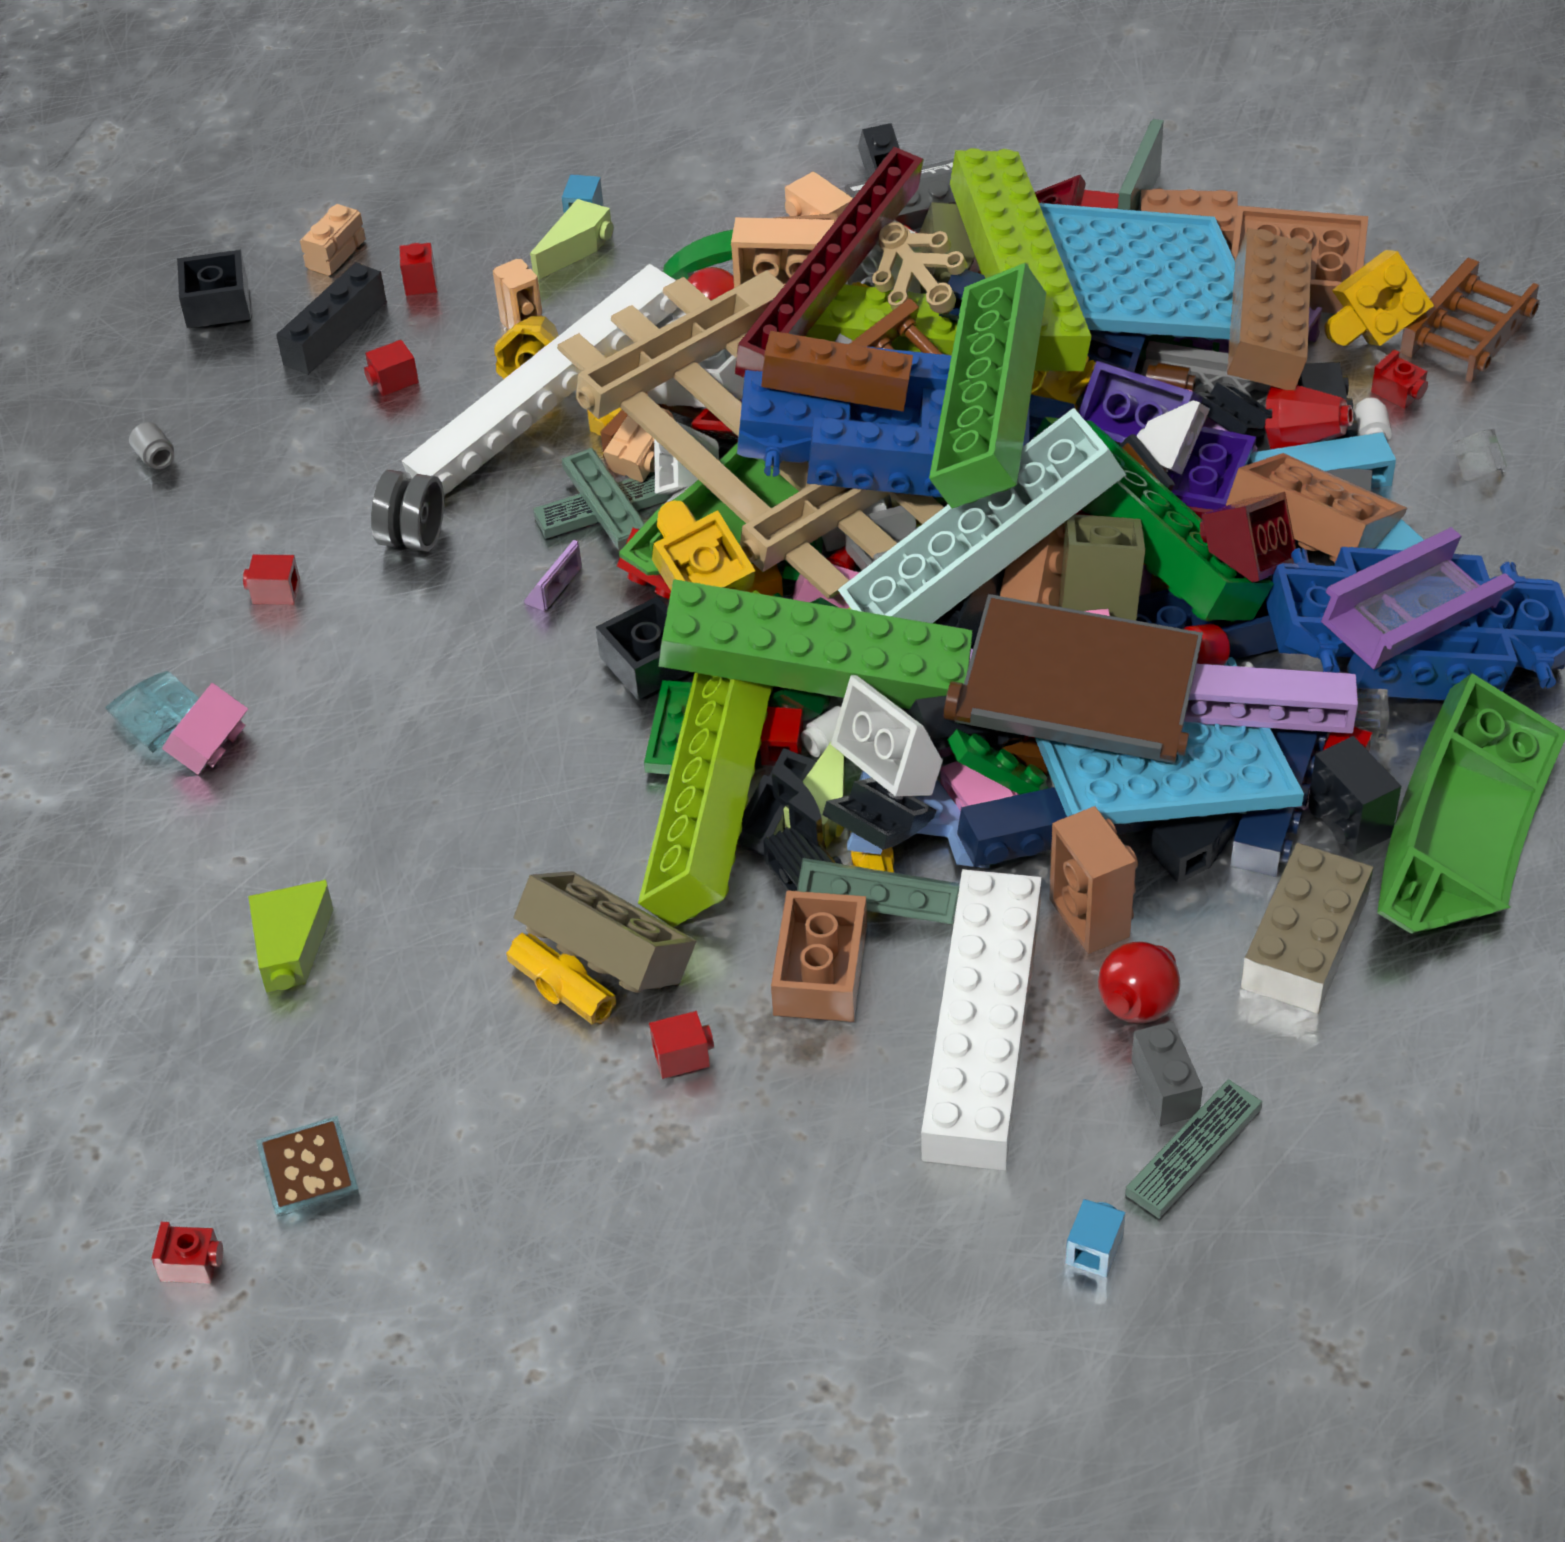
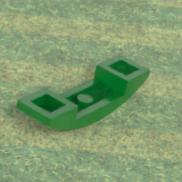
M733 230L715 233L685 246L666 262L663 272L675 280L682 277L688 279L694 271L732 260L731 240Z

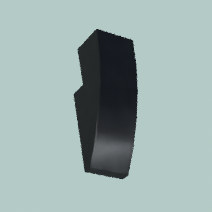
M783 748L770 775L762 776L744 811L741 823L742 832L737 841L738 846L764 856L763 840L765 837H770L773 833L777 834L779 830L784 831L785 806L773 796L772 772L783 764L803 782L817 762L816 760Z

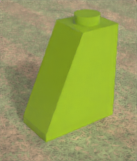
M326 880L248 896L258 966L266 993L306 984L333 913V904Z

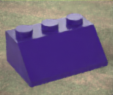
M1096 361L1079 414L1084 420L1094 422L1111 439L1122 443L1129 435L1135 434L1137 436L1141 429H1145L1148 421L1193 400L1201 403L1203 397L1192 391Z
M1202 427L1182 475L1171 470L1167 472L1168 476L1175 483L1171 492L1186 506L1212 510L1226 506L1238 468L1247 465L1256 443V436Z

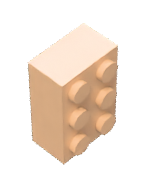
M735 217L731 240L734 288L766 270L785 285L829 230L834 220Z

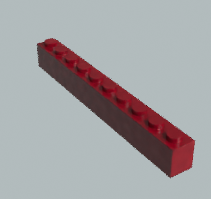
M895 146L738 343L735 366L736 375L744 378L745 370L763 371L764 354L770 331L806 336L879 241L881 229L896 219L919 189L923 158Z

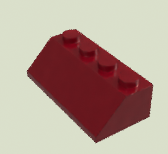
M1285 492L1243 499L1202 514L1203 521L1200 522V534L1203 542L1208 544L1209 552L1251 582L1260 581L1273 575L1279 564H1294L1291 553L1296 549Z

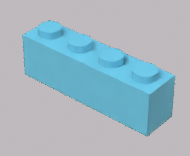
M1381 432L1252 452L1247 463L1249 465L1285 453L1323 471L1335 469L1372 470L1371 489L1392 486L1396 458L1384 433Z

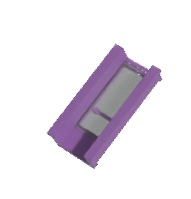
M1450 527L1329 586L1326 593L1331 598L1321 622L1375 670L1381 666L1382 662L1489 607L1495 608L1502 594L1512 589L1516 582L1505 573L1482 585L1475 582L1451 561L1462 536Z

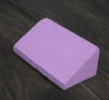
M573 540L524 600L526 605L545 611L582 568L578 541Z

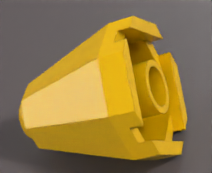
M531 316L515 324L495 344L494 352L497 358L496 373L503 379L508 377L559 336L556 326L545 316Z

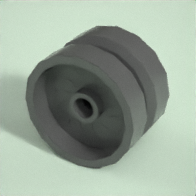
M386 470L381 475L374 493L371 511L372 533L378 545L400 547L404 543L407 549L427 552L434 547L439 537L444 514V490L439 477L416 474L412 478L408 472Z

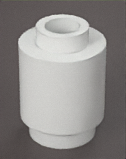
M1377 398L1361 400L1353 412V419L1358 424V436L1383 432L1388 442L1392 437V429L1387 407Z
M835 706L808 723L806 730L801 733L802 742L812 756H821L830 744L841 707Z

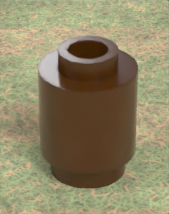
M1159 362L1157 366H1148L1146 377L1194 392L1196 375H1191L1190 367Z

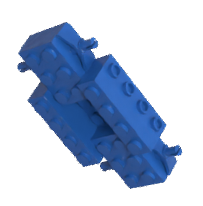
M869 347L913 355L904 412L761 387L763 371L745 370L737 454L743 457L764 459V473L767 476H770L771 466H773V477L777 476L780 473V463L782 461L799 463L808 461L807 484L943 497L930 481L929 476L952 356ZM1029 409L1023 446L1029 442Z
M1341 547L1334 566H1323L1309 563L1307 551L1303 548L1300 551V548L1291 553L1294 564L1282 563L1277 565L1271 579L1274 584L1265 601L1279 653L1303 654L1321 660L1323 672L1339 673L1340 671L1336 657H1351L1347 671L1348 674H1356L1357 695L1445 700L1450 688L1471 673L1503 692L1515 667L1534 670L1537 673L1540 687L1544 689L1546 686V689H1549L1556 684V679L1551 669H1564L1565 598L1560 584L1553 580L1525 578V576H1519L1514 562H1511V564L1510 562H1505L1500 566L1502 574H1507L1516 583L1512 589L1502 594L1495 608L1489 607L1382 662L1381 666L1375 670L1321 622L1331 598L1326 593V590L1329 586L1403 550ZM1454 554L1451 559L1452 562L1479 585L1498 577L1489 578L1481 555ZM1438 572L1388 598L1393 599L1401 610L1410 618L1415 619L1464 594V592L1441 572ZM1382 601L1364 609L1388 631L1406 623L1394 611L1386 608Z

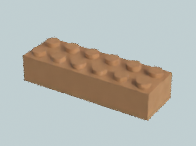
M1247 228L1235 260L1227 375L1285 390H1295L1308 355L1312 244L1306 243L1299 238L1278 236L1265 229Z

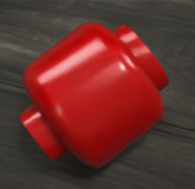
M1203 624L1184 628L1185 630L1203 633L1197 664L1225 666L1229 659L1230 643L1221 627L1214 624Z

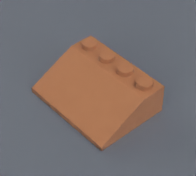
M1237 206L1231 254L1234 260H1236L1247 228L1265 229L1278 236L1299 238L1306 243L1312 244L1309 307L1311 310H1316L1317 307L1322 308V313L1336 314L1343 306L1332 289L1364 266L1368 216Z
M1285 453L1238 468L1226 503L1227 506L1243 499L1285 492L1294 539L1298 540V545L1310 551L1320 550L1329 554V558L1333 562L1336 561L1341 547L1374 549L1405 515L1407 510L1405 506Z

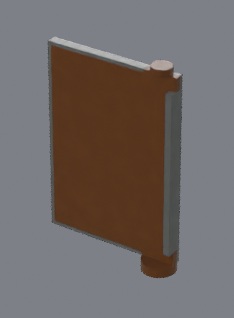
M988 594L964 684L954 681L950 682L945 701L944 719L1175 764L1177 755L1185 756L1189 733L1182 732L1203 633Z

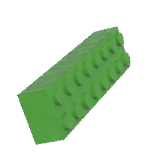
M1026 263L964 287L929 476L930 481L952 509L967 503H974L978 499L997 492L1007 491L1017 485L1046 299V291Z
M673 579L662 637L659 666L841 698L845 696L850 676L857 675L898 707L910 709L916 699L947 695L951 681L964 684L969 666L973 630Z

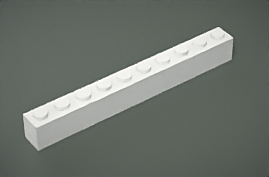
M647 265L404 458L402 464L405 471L412 478L416 474L439 477L445 496L577 390L578 373L581 371L557 349L559 343L580 333L606 358L635 342L610 321L611 315L633 305L656 326L678 308L674 302L662 293L663 287L676 280L653 265Z

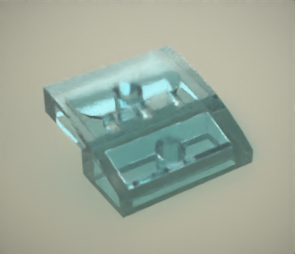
M165 671L131 687L108 704L105 709L149 751L154 753L167 741L172 731L198 701L199 697L169 671Z

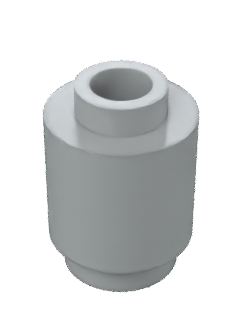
M144 422L132 430L129 436V443L147 466L154 469H163L172 463L174 459L173 444L155 423Z

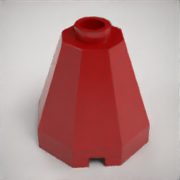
M1296 385L1295 390H1285L1271 386L1266 398V409H1272V418L1265 420L1270 450L1329 441L1345 435L1348 426H1352L1353 423L1352 406L1347 405L1346 400L1342 397Z

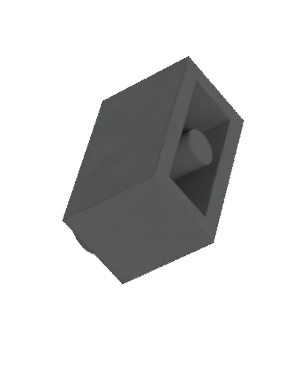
M1174 1021L1134 1031L1131 1060L1159 1126L1192 1118L1201 1107L1203 1086Z

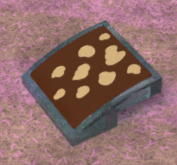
M338 1116L256 1140L277 1218L359 1193Z

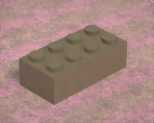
M1296 843L1244 958L1241 988L1319 1014L1368 899L1373 866Z
M574 871L529 875L513 917L526 925L525 929L528 933L557 943L556 948L559 951L588 961L587 966L590 969L602 974H611L620 980V986L637 993L645 989H662L664 986L680 984L697 942Z

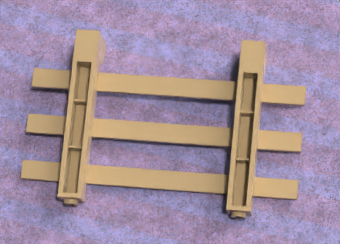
M768 270L712 301L684 277L663 287L662 293L683 310L686 315L660 329L633 305L611 315L610 321L635 343L607 358L580 333L558 344L557 349L581 371L578 373L576 399L584 409H588L598 419L618 408L623 409L746 523L742 526L740 546L749 561L754 563L762 572L785 559L829 600L840 593L838 589L846 584L849 579L810 545L811 542L838 526L873 558L877 553L890 550L897 542L864 514L863 510L890 495L923 524L944 508L932 496L807 484V461L802 463L782 461L780 463L779 474L799 492L770 508L645 394L674 378L739 437L742 403L698 363L723 349L729 351L735 358L737 357L738 343L784 286Z

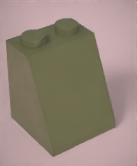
M932 202L920 233L933 234L938 231L945 232L951 242V248L945 254L954 251L961 252L967 262L966 270H970L976 257L957 204ZM920 247V253H933L931 247ZM926 267L937 283L948 284L952 274L948 272L947 268ZM920 284L921 294H926V290Z
M1074 514L1066 520L1059 607L1079 611L1109 609L1110 616L1136 621L1145 555L1141 519Z

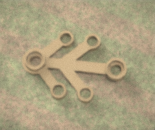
M898 222L885 225L879 234V245L884 253L878 271L873 274L872 281L880 292H887L894 286L893 291L888 295V303L892 310L909 299L907 292L914 275L926 290V300L932 311L939 314H947L952 311L956 297L951 286L947 283H937L926 267L947 268L948 272L952 275L961 274L967 268V262L963 254L959 251L945 254L950 250L951 242L948 235L943 231L933 234L910 233L906 226ZM910 247H931L933 253H914ZM897 255H899L903 262L895 283L891 271Z

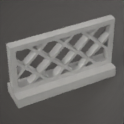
M1154 341L1148 342L1146 360L1141 373L1142 376H1146L1149 365L1157 366L1159 362L1190 367L1191 375H1196V381L1202 383L1195 387L1194 393L1207 390L1211 393L1217 382L1233 384L1250 397L1252 396L1248 392L1251 390L1269 393L1271 388L1270 385L1227 375L1228 353ZM1267 396L1257 401L1266 407ZM1266 434L1259 436V438H1265Z

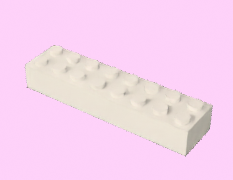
M962 869L921 1131L922 1161L1006 1171L1040 914L1042 877Z

